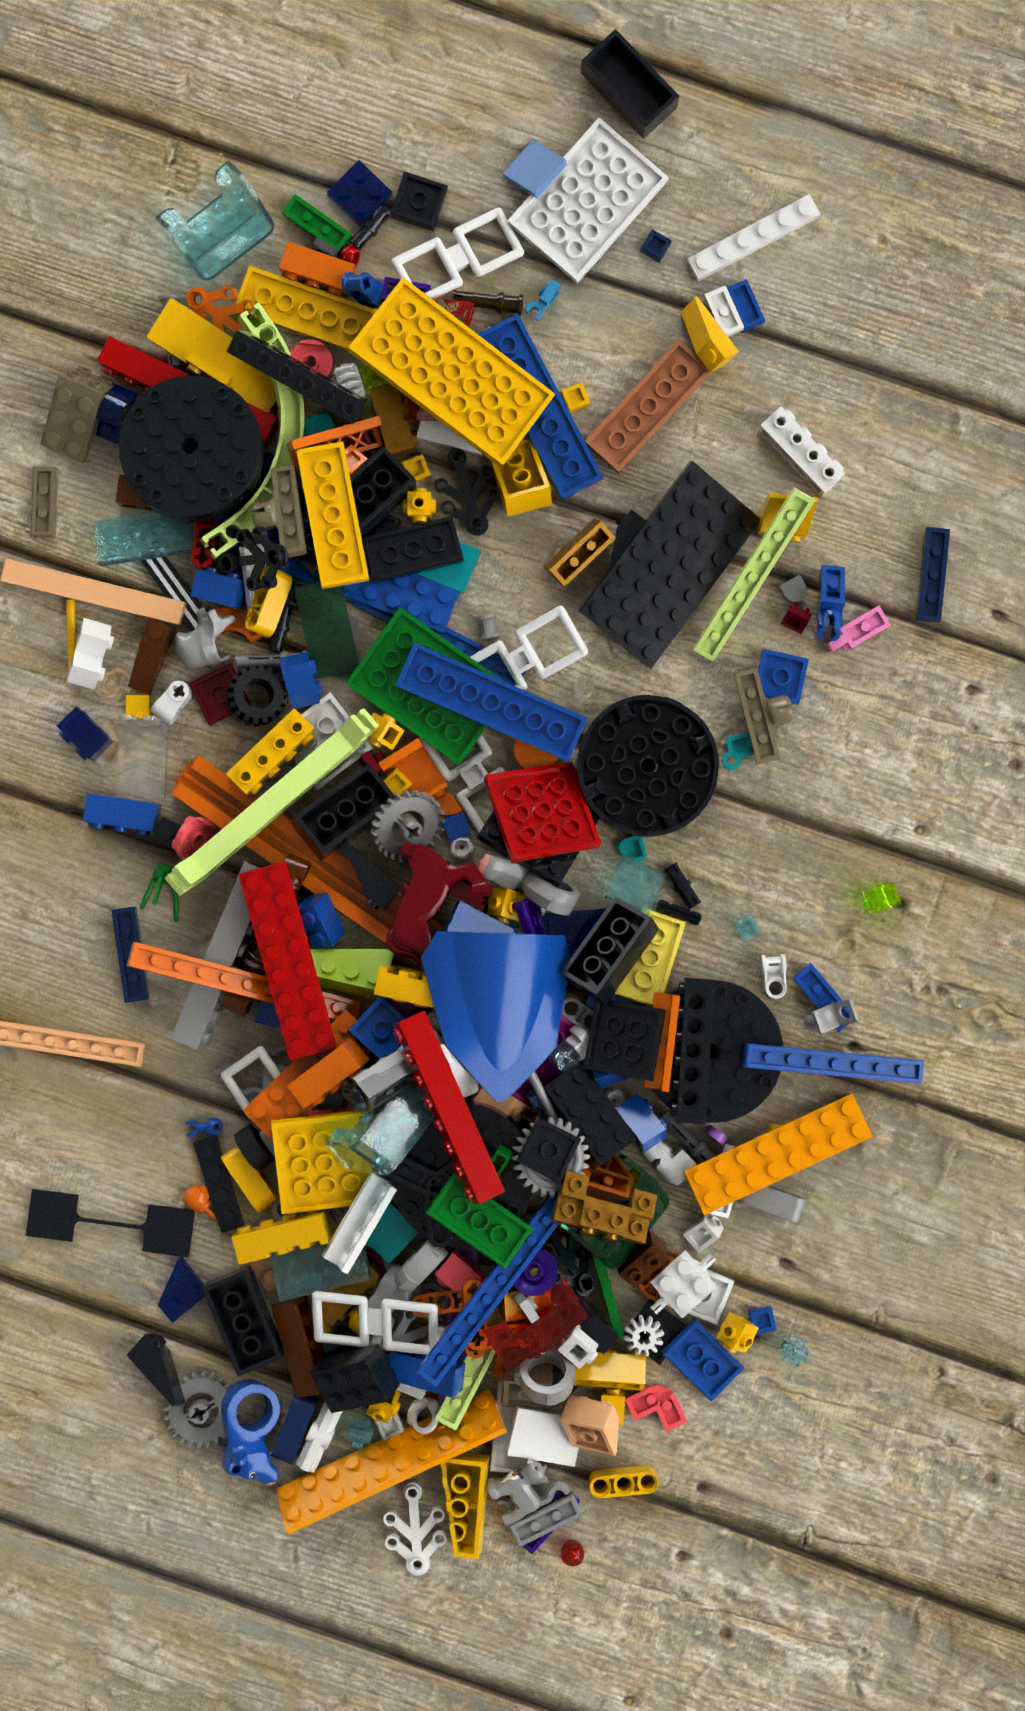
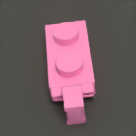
M877 606L841 627L840 638L829 642L826 647L830 653L842 647L843 651L850 650L890 627L891 624L880 606Z

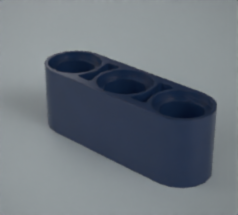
M295 1393L274 1444L271 1457L291 1465L293 1464L318 1401L317 1399L310 1396L297 1398Z

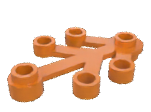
M225 286L221 290L206 292L200 287H194L189 290L186 296V302L190 309L194 310L197 315L205 320V311L212 316L214 326L225 332L224 325L234 333L239 328H242L239 323L229 316L245 312V305L247 303L251 304V310L248 311L249 315H251L250 312L255 305L251 300H243L239 304L219 308L210 303L220 299L235 300L237 298V290L232 286ZM228 289L232 290V296L230 298H228L226 295ZM198 295H200L202 298L200 304L196 303V297Z

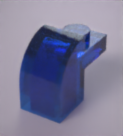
M117 384L106 393L96 416L99 419L97 436L115 444L119 443L123 421L129 409L136 401L137 393Z

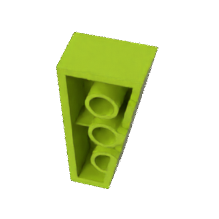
M310 949L321 987L375 1000L379 996L374 994L379 966H395L397 962V955L389 949Z

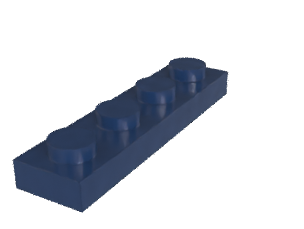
M925 528L916 621L941 622L950 529Z
M137 907L111 910L124 1002L148 1000L150 997L146 971L127 966L133 942L142 944Z

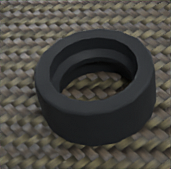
M248 1124L235 1133L234 1139L238 1148L255 1170L261 1171L274 1162L275 1158L261 1139L260 1132L253 1125Z

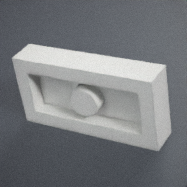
M726 285L704 294L703 298L711 315L728 337L744 330V325Z

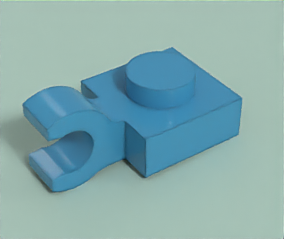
M554 279L549 285L545 284L539 292V301L529 303L526 307V314L528 315L531 310L536 309L539 313L536 315L535 320L537 322L540 321L545 310H548L560 294L561 284Z

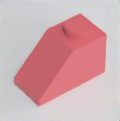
M456 1248L434 1274L437 1276L436 1280L441 1286L446 1289L449 1287L452 1290H462V1284L467 1278L474 1277L483 1282L487 1276ZM474 1283L471 1284V1288H470V1289H477V1288H478V1287H476V1285H475Z

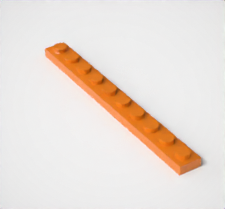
M137 942L132 944L127 963L128 967L274 1004L266 976ZM322 991L330 1019L336 1020L347 1010L357 1020L361 1006L360 1001Z

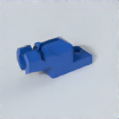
M821 565L820 590L817 599V637L820 640L824 639V631L827 630L829 617V626H833L831 629V641H836L841 636L842 611L845 605V567Z

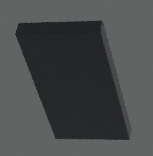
M453 516L362 537L373 584L464 562Z

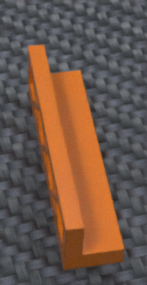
M376 416L355 422L354 424L351 423L291 440L286 445L292 464L295 465L297 471L300 470L295 452L297 449L320 446L323 443L332 444L330 441L337 440L336 443H338L345 437L354 441L353 446L361 453L382 447L383 444L378 431V427L382 425L380 417ZM372 430L375 443L367 445L360 439L364 432Z
M654 992L652 1007L665 1009L666 1013L654 1080H644L643 1087L669 1092L680 996L677 994Z

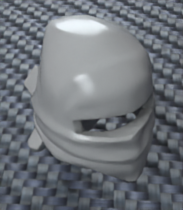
M201 608L197 611L199 623L197 628L188 633L178 632L176 634L177 657L188 669L196 670L207 665H218L230 659L231 656L230 654L218 651L214 638L226 626L235 621V616L228 615L224 617L223 614L217 615L215 609H211L206 613V610Z

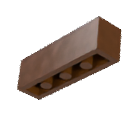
M307 1294L284 1298L271 1307L279 1339L284 1350L286 1364L291 1375L292 1386L297 1398L319 1395L321 1393L310 1372L324 1354L321 1343L314 1340L313 1315Z

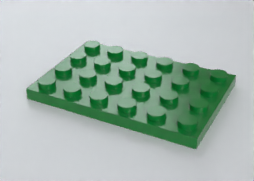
M399 607L346 684L460 766L488 726L395 686L411 648L415 642L497 679L500 678Z

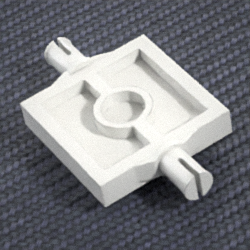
M683 1250L650 1280V1283L657 1289L661 1297L650 1308L658 1314L668 1305L681 1318L687 1315L717 1287L706 1270L717 1261L715 1257L709 1253L699 1262L692 1258L686 1250Z

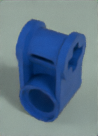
M346 272L342 277L343 291L357 300L359 304L370 308L378 307L383 283L367 272L360 275Z

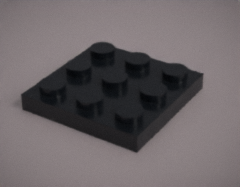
M595 1000L583 1068L653 1081L666 1010L609 1000L605 1006Z

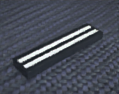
M159 547L143 558L141 562L167 598L186 603L182 619L189 629L193 631L199 624L197 611L203 608L197 598L190 596V588Z

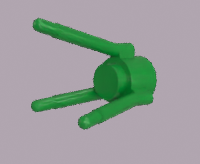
M157 864V868L153 871L151 881L140 904V909L145 907L155 883H157L152 903L154 905L157 904L162 884L170 885L165 880V877L172 873L173 866ZM173 889L174 921L177 922L179 920L178 894Z

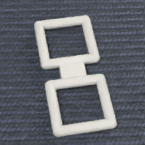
M495 208L454 228L453 235L458 244L445 249L441 239L435 237L392 258L391 264L400 280L404 277L412 283L402 264L435 249L452 280L425 293L434 300L462 286L463 280L458 272L471 267L475 276L481 277L522 257L524 249L502 209ZM497 219L513 250L480 266L464 234Z
M557 606L515 631V636L521 647L509 653L504 643L499 640L473 654L470 658L478 663L498 652L516 683L514 686L526 690L527 684L521 673L533 667L538 677L545 679L586 656L588 649L565 608ZM559 617L577 650L544 668L526 635Z
M482 735L477 741L481 751L464 761L460 766L458 765L449 770L436 748L419 737L420 742L445 781L450 782L461 775L468 785L467 788L457 794L456 798L479 833L484 823L468 800V797L486 787L483 779L488 773L481 762L492 755V749ZM498 767L497 769L493 770V771L490 772L489 774L500 773V772H506V771L504 770V768Z
M262 1046L257 1047L222 1071L220 1075L242 1110L250 1103L232 1078L233 1075L258 1058H260L273 1079L281 1074ZM261 1130L260 1137L275 1158L273 1141Z
M314 1291L312 1293L314 1340L316 1342L367 1347L369 1345V1334L383 1336V1348L385 1350L428 1355L439 1340L438 1307L436 1304L383 1299L381 1309L368 1308V1300L365 1296ZM322 1301L358 1305L360 1337L323 1333ZM391 1309L428 1313L429 1345L392 1341Z

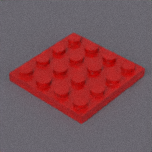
M572 761L485 775L483 780L511 863L599 848L602 844L587 801L580 788Z

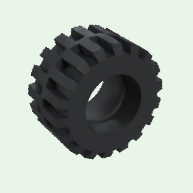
M250 665L235 674L227 686L228 689L225 697H227L226 705L231 709L229 711L230 714H234L238 722L243 721L245 722L244 725L259 727L263 724H269L282 713L287 703L286 697L288 692L284 688L286 686L285 681L280 680L281 675L278 672L275 674L272 672V668L268 667L266 669L264 665H258L257 667ZM248 684H260L268 691L269 703L266 707L256 709L247 704L243 691Z

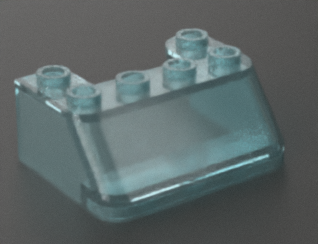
M229 160L219 167L215 173V182L222 194L194 216L185 221L178 210L167 208L155 217L179 253L194 272L205 281L212 280L267 238L274 229L272 218L247 178Z
M414 1083L372 1111L368 1109L360 1116L359 1122L355 1127H338L335 1129L326 1145L348 1170L387 1175L397 1168L435 1118L432 1111H428L424 1104L423 1098L425 1095L422 1089H419Z

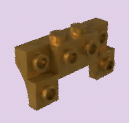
M566 1170L552 1208L550 1221L579 1228L582 1234L594 1235V1232L602 1234V1238L609 1241L621 1239L640 1245L645 1244L649 1221L654 1216L657 1200L656 1194L633 1189L629 1205L626 1207L586 1196L590 1176Z

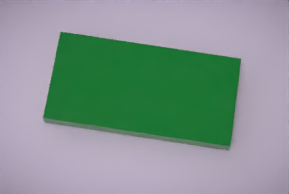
M453 1172L425 1213L506 1269L533 1228L492 1198L481 1204L469 1202L463 1192L465 1185L462 1179H459L455 1172Z

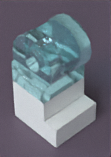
M576 1024L569 1029L572 1035L561 1044H558L548 1056L549 1061L562 1071L569 1070L584 1059L586 1055L589 1035Z

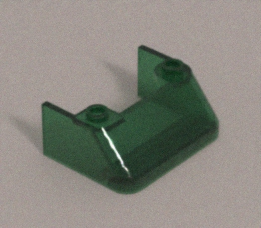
M618 1153L616 1157L639 1176L635 1182L634 1189L657 1195L654 1216L649 1221V1232L668 1208L669 1196L659 1183L630 1157ZM564 1224L560 1226L563 1231L610 1269L619 1268L638 1245L621 1239H617V1241L605 1240L602 1238L603 1235L595 1233L586 1242L570 1227Z

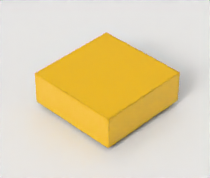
M582 382L560 390L563 401L570 413L590 406V400Z
M423 454L401 462L416 479V483L431 477Z
M126 695V719H151V696Z
M397 767L383 780L394 795L398 793L402 796L403 792L413 785Z

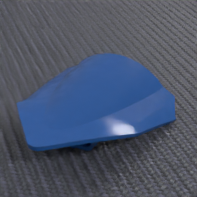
M437 931L421 956L445 1045L494 1100L505 1101L528 1079L557 1046L560 1017L567 987V981L560 972L570 960L565 935Z

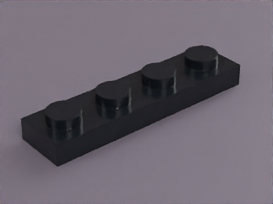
M217 1135L194 1142L193 1145L221 1233L244 1226L245 1222L229 1171L221 1159L223 1152Z

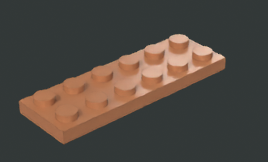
M678 339L585 440L586 445L619 474L710 376V371L700 358Z

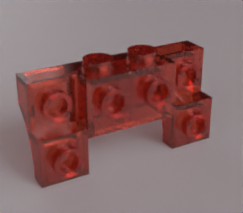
M565 1277L549 1290H544L552 1304L537 1313L540 1318L534 1323L527 1319L511 1330L505 1319L502 1318L496 1325L488 1330H483L507 1372L526 1359L532 1360L533 1358L538 1359L542 1357L548 1348L563 1343L567 1339L566 1336L571 1334V1329L589 1318Z

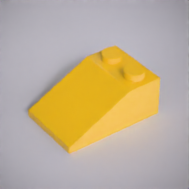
M528 436L521 440L502 468L490 460L507 517L552 505L550 484L537 450Z
M768 494L760 507V523L758 524L757 536L764 535L789 494ZM812 497L815 502L789 543H800V540L803 541L806 538L817 504V497Z

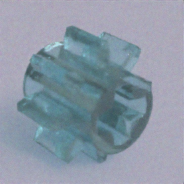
M790 1335V1340H782L783 1343L779 1352L783 1356V1362L790 1363L796 1367L799 1366V1361L807 1362L806 1358L810 1350L805 1345V1339Z
M359 1417L358 1423L351 1422L347 1440L352 1441L351 1447L362 1450L363 1444L370 1446L374 1427L369 1426L370 1420Z

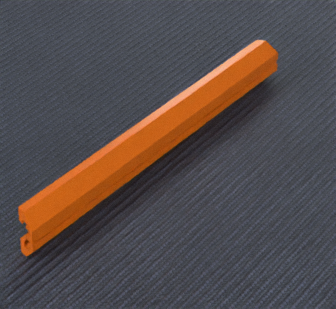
M198 754L186 765L176 779L171 791L172 795L221 829L259 798L257 795L253 796L252 794L247 797L224 772ZM283 813L246 844L248 848L271 864L283 862L289 853L311 862L308 875L301 885L314 894L327 892L334 908L386 943L387 933L393 926L395 914L403 899L402 896L398 894L385 910H382L380 907L378 910H375L366 902L368 897L363 892L351 861L337 851L320 861L292 826L293 820ZM433 918L428 922L436 931H444L445 926ZM409 959L410 961L418 965L414 960Z

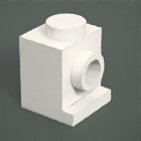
M576 1324L562 1339L558 1351L580 1369L585 1363L589 1365L598 1355L596 1352L598 1344L580 1329L581 1326L579 1324Z

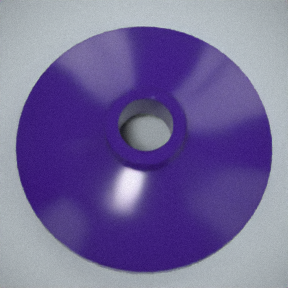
M540 1248L513 1284L515 1288L529 1296H538L549 1291L555 1284L558 1275V1267L554 1257L547 1250ZM533 1268L539 1270V1274L536 1277L530 1275V1271Z

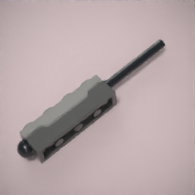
M433 1028L440 1045L445 1044L442 1034L438 1035V1032ZM402 1045L389 1056L380 1058L370 1068L358 1072L353 1078L354 1086L349 1091V1098L353 1103L361 1104L365 1102L372 1111L415 1083L413 1079L415 1073L412 1066H408L404 1059L403 1052L405 1050Z

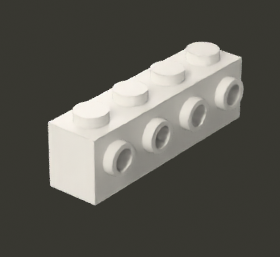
M780 406L760 425L758 432L822 498L845 475L844 469L837 460H832L827 455L828 452L822 444L816 443L811 438L812 435L806 427H800L791 411L788 409L784 410Z

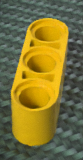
M269 566L264 569L260 579L266 575ZM279 569L276 574L277 586L272 589H265L261 586V589L256 590L245 620V627L265 638H269L275 632L292 585L291 575Z
M235 1146L221 1156L224 1165L257 1212L260 1213L279 1200L276 1190L263 1171L255 1170L245 1159L238 1146Z
M648 1465L598 1469L589 1476L590 1491L597 1498L650 1494L658 1487L656 1471ZM650 1475L653 1477L650 1483L641 1482L642 1477ZM623 1477L628 1478L630 1480L629 1483L624 1486H621L617 1483L618 1480ZM597 1480H604L606 1482L602 1488H597L593 1484Z

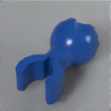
M216 1117L209 1118L206 1123H199L196 1120H190L185 1123L186 1125L191 1124L197 1127L194 1132L188 1133L187 1137L196 1136L200 1132H207L211 1136H216L223 1130L222 1121Z

